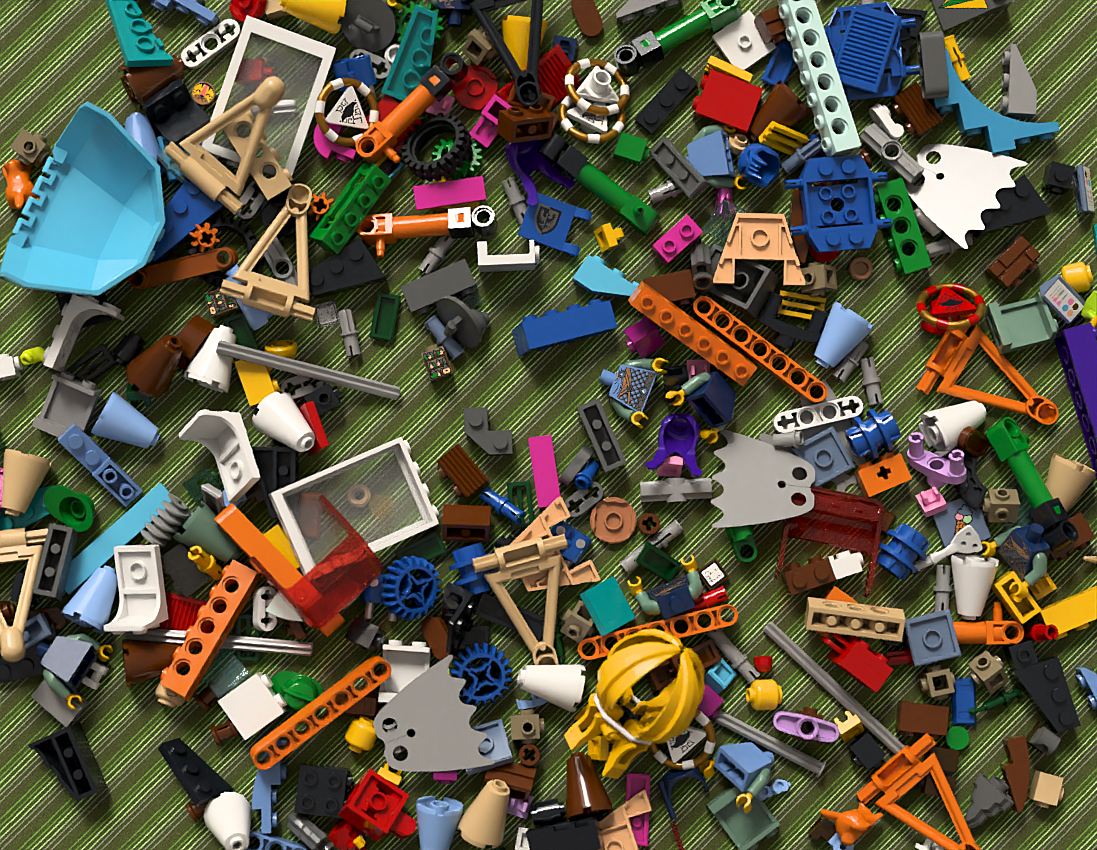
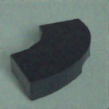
M963 451L966 480L963 483L954 485V488L960 498L969 507L977 511L988 489L981 484L976 475L975 466L978 458Z

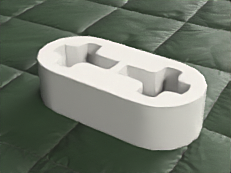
M269 586L258 587L253 593V625L258 631H271L277 624L276 617L266 612V609L276 595L275 589ZM266 594L269 598L266 600L261 599V595ZM268 618L269 621L268 623H262L261 619Z

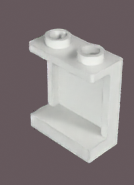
M529 240V254L488 255L487 241L477 242L479 272L535 270V264L540 263L539 246H534V240Z
M388 640V644H383V658L391 666V675L380 684L378 702H389L410 682L430 668L431 648L426 647V642L412 641V646L402 645L403 641Z

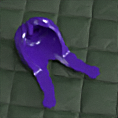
M542 140L518 143L508 142L505 151L509 166L522 183V188L528 195L527 204L530 206L537 205L538 203L536 188L530 177L531 170L541 171L548 179L559 183L561 186L564 185L566 189L575 186L574 180L556 171L550 165V162L537 152V148L543 142Z
M680 412L671 414L663 419L657 437L658 451L652 461L645 463L649 471L652 470L654 472L663 465L669 455L677 453L683 458L684 464L692 477L695 476L697 478L702 474V470L697 467L696 457L694 456L699 442L700 429L692 415Z

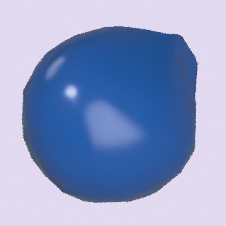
M750 144L743 149L739 156L738 172L743 179L757 187L766 188L779 173L781 165L779 155L764 144Z

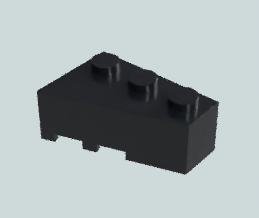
M1051 656L1038 660L1039 663L1019 670H1007L1021 687L1020 689L1032 702L1034 708L1051 731L1060 733L1081 726L1059 657Z
M597 814L531 828L526 831L530 850H599L603 845Z

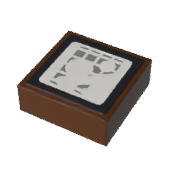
M716 558L698 570L699 577L710 591L729 577Z

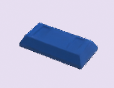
M783 41L777 45L761 81L773 87L779 80L785 84L795 63L790 43Z
M955 678V692L952 693V726H976V715L972 716L969 713L970 708L976 709L975 683L971 678Z

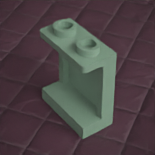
M1037 292L1035 298L999 306L997 302L988 304L985 316L1000 355L1054 341L1059 331L1057 320L1052 318L1050 313L1051 306L1041 297V292Z
M732 784L706 805L739 850H754L759 846V840L763 837L768 839L778 831L777 827L780 823L764 802L759 801L755 797L751 799L752 809L750 812L744 813L743 811L746 803L741 804L737 808V797L748 792H742Z

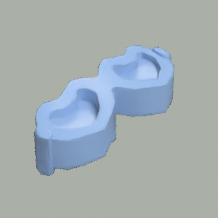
M531 694L532 699L530 700L516 699L518 709L534 708L548 702Z
M777 779L770 787L765 786L756 799L762 801L765 798H770L772 795L783 793L789 789L791 784L785 780Z

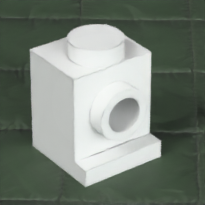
M1 354L0 382L21 377L20 370H23L20 357H9V354Z
M849 550L836 554L837 559H834L833 556L825 557L830 560L836 580L863 571L861 566L864 565V560L860 551L850 554Z

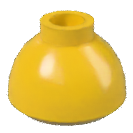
M277 340L268 343L264 349L267 353L294 359L297 353V343L292 340Z

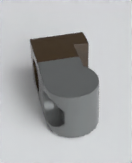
M1037 722L1026 737V742L1045 755H1050L1057 748L1061 740L1057 734L1041 722Z

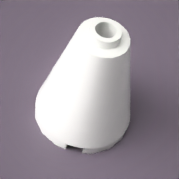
M220 325L219 328H214L184 372L183 377L191 382L196 379V382L200 383L199 385L228 393L233 358L217 354L216 348L219 341L236 343V335L232 334L233 329Z
M273 392L258 404L257 408L259 411L256 416L253 414L252 420L254 427L259 432L299 452L312 448L315 434L289 394L286 392L284 394Z
M977 401L936 409L919 416V419L922 418V422L919 423V429L928 447L934 446L937 450L934 453L944 456L958 445V437L962 430L968 426L975 429L985 421L987 412L984 405Z
M973 554L951 555L957 613L961 614L963 619L976 620V616L982 615L999 566V560L987 557V561H985L984 558H980V555Z
M579 664L526 665L524 670H519L517 683L521 684V689L567 711L575 712L577 708L573 706L575 702L580 703L584 689L585 676L581 675V670H585V667Z
M221 793L220 797L212 798L206 805L203 816L205 824L226 850H246L249 845L251 806L246 798L239 793Z

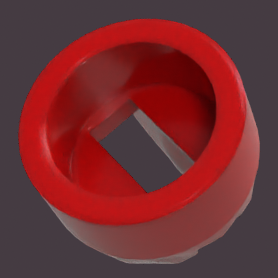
M772 656L753 657L754 666L757 671L766 673L772 668Z

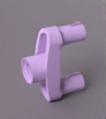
M914 432L909 436L907 461L914 469L926 475L927 483L930 486L942 487L946 483L956 485L966 480L963 451H951L948 460L926 451L923 446L924 436L921 433Z
M778 711L773 717V724L778 730L804 739L833 742L839 736V729L834 723L819 718L786 711ZM805 721H810L813 724L812 731L807 734L802 733L800 730L801 724Z

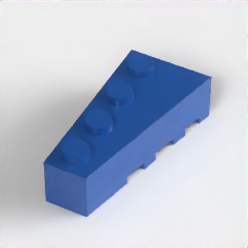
M186 179L164 208L165 224L163 229H165V233L160 242L156 241L152 249L155 251V254L151 261L155 264L163 261L179 248L182 243L192 237L189 233L195 232V224L199 226L204 225L227 208L220 201L214 202L189 179Z
M601 298L589 301L588 306L580 307V304L566 307L567 311L559 313L558 309L545 312L544 317L536 318V315L522 318L523 322L511 330L518 356H525L535 348L540 352L555 346V343L564 345L576 341L578 337L586 339L613 331L617 328V323L610 300L602 302Z

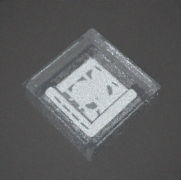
M335 300L312 306L315 308L314 315L318 329L340 324Z

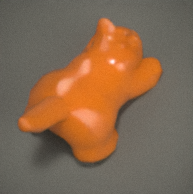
M16 159L5 163L2 172L7 182L5 196L8 206L12 209H21L29 196L35 199L39 198V196L31 193L35 186L30 179L31 164L28 167Z
M861 801L859 802L858 809L843 813L825 809L820 810V814L825 818L835 821L836 832L840 836L841 842L846 846L853 845L861 835H865L883 816L881 812L872 814L870 809L865 807Z

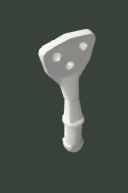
M967 525L956 533L951 543L945 549L933 554L931 553L926 561L916 560L913 565L918 571H921V569L933 564L935 565L953 553L968 554L981 551L983 547L979 534L971 525Z

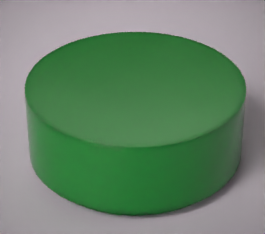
M951 726L947 729V736L944 735V740L948 747L954 750H961L968 745L969 734L963 727Z

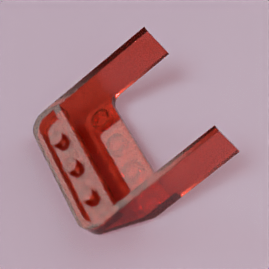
M811 486V492L814 494V507L812 510L784 520L774 579H779L788 538L864 552L868 555L869 562L863 597L868 598L875 573L884 516L883 504L874 498ZM795 493L791 496V501L797 506H802L806 503V497L802 493Z
M324 495L319 498V504L348 534V537L291 588H283L254 556L250 558L252 566L304 623L312 629H320L374 582L382 571L380 560L366 541Z

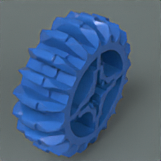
M404 556L401 557V561H394V567H387L389 574L382 575L386 581L380 584L384 588V592L380 595L386 598L383 604L389 607L388 611L395 614L396 617L412 620L420 619L421 615H428V609H435L433 602L439 601L436 595L437 592L442 591L440 588H437V585L442 581L436 578L439 572L433 569L434 565L427 562L425 558ZM416 569L420 575L418 577L410 575L409 571ZM402 600H411L413 604L405 606Z
M485 642L482 644L481 649L478 643L473 644V650L468 645L465 646L466 653L463 655L462 652L458 651L457 655L460 659H452L451 661L456 667L448 669L449 673L454 674L451 676L454 678L462 679L463 670L471 675L470 686L468 689L464 686L462 687L459 699L464 697L463 701L465 704L470 703L472 700L473 706L476 707L480 700L483 706H487L488 699L493 704L496 703L494 696L498 695L500 698H503L504 695L501 689L509 690L505 682L512 681L511 676L506 675L512 672V668L507 666L510 662L509 659L503 658L504 652L502 650L497 652L495 645H492L488 650V644ZM485 657L475 665L469 664L473 659ZM492 660L498 666L497 678L490 674ZM482 670L487 677L483 676L478 679L475 673L478 671L481 673ZM483 685H491L487 690L476 692Z

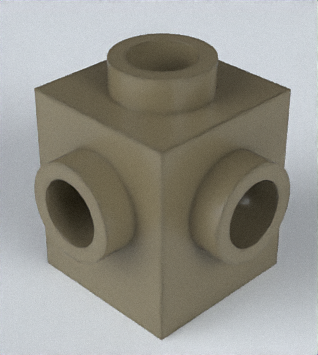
M483 27L478 30L476 28L473 29L466 37L467 41L461 49L477 66L487 59L491 61L498 54Z
M24 128L10 146L14 152L19 154L17 159L28 167L31 163L36 167L44 164L50 156L49 151L51 150L45 144L47 142L46 138L37 132L32 135Z
M821 262L809 263L807 268L801 269L805 279V286H800L801 292L811 294V297L825 296V292L838 290L836 267L822 264Z
M988 489L987 498H983L982 504L983 512H987L988 522L1017 523L1020 508L1017 489Z
M579 600L573 611L568 608L561 619L564 625L560 632L578 643L585 636L590 638L596 625L593 624L594 621L584 602Z
M987 650L981 655L976 656L968 664L972 672L969 675L977 686L982 685L990 694L1009 681L1003 669L1005 665L997 655L993 657Z
M941 664L929 666L927 667V672L921 673L922 678L919 679L922 692H926V696L934 697V700L948 698L949 693L955 692V677L949 668H941ZM935 677L939 679L937 686H934L932 680Z
M522 709L520 714L510 715L511 740L521 739L522 744L535 743V739H540V733H545L544 718L539 719V713H534V709ZM528 722L531 723L532 728L526 730L523 725Z

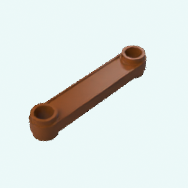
M222 247L142 267L129 275L128 281L134 289L146 290L230 269L238 263L239 256L234 249ZM226 252L230 258L227 264L223 259ZM140 274L143 276V283L141 285L138 282Z

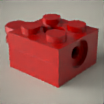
M826 632L837 641L836 644L822 635L820 640L831 648L826 658L861 685L877 693L893 671L887 665L889 660L880 653L871 650L870 645L853 635L849 638L845 635L840 636L837 633Z
M369 769L360 778L338 814L377 842L388 831L400 839H405L416 828V821L401 811L409 795L372 769Z

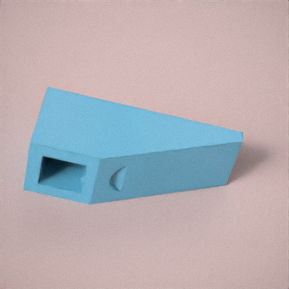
M588 255L573 276V282L591 294L629 299L639 285L635 281L631 284L624 279L626 275L618 269L614 268L611 270L606 267V262L597 255H594V257Z

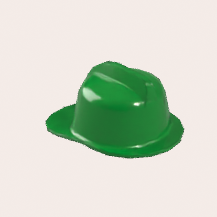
M64 485L51 486L45 492L44 504L48 512L67 527L74 528L77 532L86 531L91 527L96 511L93 500L88 495L76 493Z
M293 671L278 672L271 679L273 683L271 688L276 695L280 693L287 703L286 709L294 713L300 711L323 693V689L318 681Z

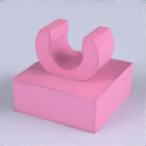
M446 95L440 102L436 100L425 113L434 114L436 117L438 113H443L444 115L450 113L455 98Z
M686 360L689 380L703 372L710 373V362L707 360Z
M675 453V456H668L663 465L657 469V476L680 478L683 458Z
M935 486L930 490L922 491L920 494L915 495L916 502L926 518L947 509L946 501Z

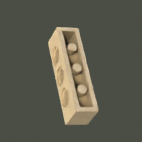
M250 110L222 128L241 159L249 136L246 138L239 137L237 129L241 125H246L252 131L254 125L252 120L255 117ZM263 133L259 144L263 149V155L260 158H254L250 174L267 201L289 189L292 186L290 181L293 178L287 168L281 169L277 162L280 160V157L273 147L271 149L268 148L264 142L268 138ZM270 165L276 169V175L273 178L268 179L263 176L262 170L265 166Z
M808 597L804 620L805 627L808 630L902 642L906 619L903 609Z

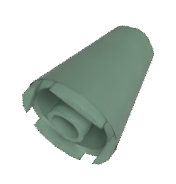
M201 500L197 504L196 510L192 511L190 516L185 519V522L179 527L177 534L173 538L189 547L199 546L206 554L212 555L214 558L225 563L228 560H234L241 550L213 520L216 517L215 513Z

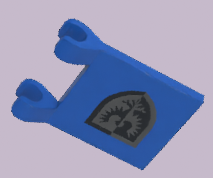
M537 192L538 203L534 206L528 204L518 236L534 240V242L559 250L573 257L578 255L580 247L566 243L565 240L573 217L587 222L591 219L592 212Z

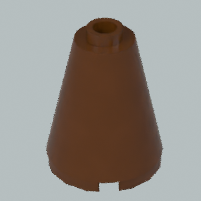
M171 55L174 59L172 66L126 67V65H121L118 67V73L123 71L124 74L120 78L131 102L137 101L139 104L136 106L138 110L143 108L142 102L178 78L184 77L186 66L181 57L177 58L175 55Z
M779 80L748 128L751 131L749 136L756 143H760L759 136L772 121L791 128L813 112ZM774 130L771 131V132H774V133H776V134H782V133H779V132L774 131Z
M165 335L131 360L126 368L128 382L140 388L138 392L145 396L161 397L169 390L183 353L184 346L181 340L173 335Z
M122 639L126 687L160 677L166 667L169 668L174 660L172 659L173 654L181 645Z
M584 752L571 754V758L567 760L565 814L567 819L572 820L594 814L601 815L612 811V803L590 755H585Z

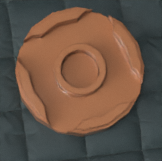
M617 497L605 498L598 502L592 509L590 516V526L594 535L602 542L609 544L621 543L628 539L634 532L637 523L636 513L632 506L624 499Z

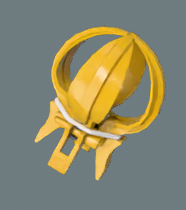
M656 629L642 630L625 636L614 644L608 653L607 660L603 662L598 670V684L596 685L595 693H592L589 697V704L577 713L576 717H574V720H577V722L564 734L571 751H574L603 733L606 740L611 741L615 739L602 776L619 779L620 775L627 770L634 757L641 752L647 751L652 742L660 744L667 742L672 737H678L687 730L695 716L696 709L703 699L705 670L699 656L692 649H683L684 652L680 655V667L676 680L657 697L650 701H640L633 695L631 686L654 667L668 658L679 654L683 644L680 639L671 633ZM663 641H668V642H670V643H672V644H664V643H661V642H663ZM630 700L634 701L637 705L634 707Z

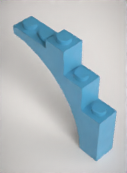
M945 49L949 95L948 98L929 99L936 111H939V114L950 113L953 111V108L955 109L960 135L967 134L968 137L980 135L981 131H983L987 151L992 152V154L996 153L1009 157L1010 153L1016 149L1015 143L1017 146L1031 143L1030 140L1038 138L1040 142L1053 139V136L1060 131L1058 122H1022L1005 117L986 107L961 82L952 65L948 49Z

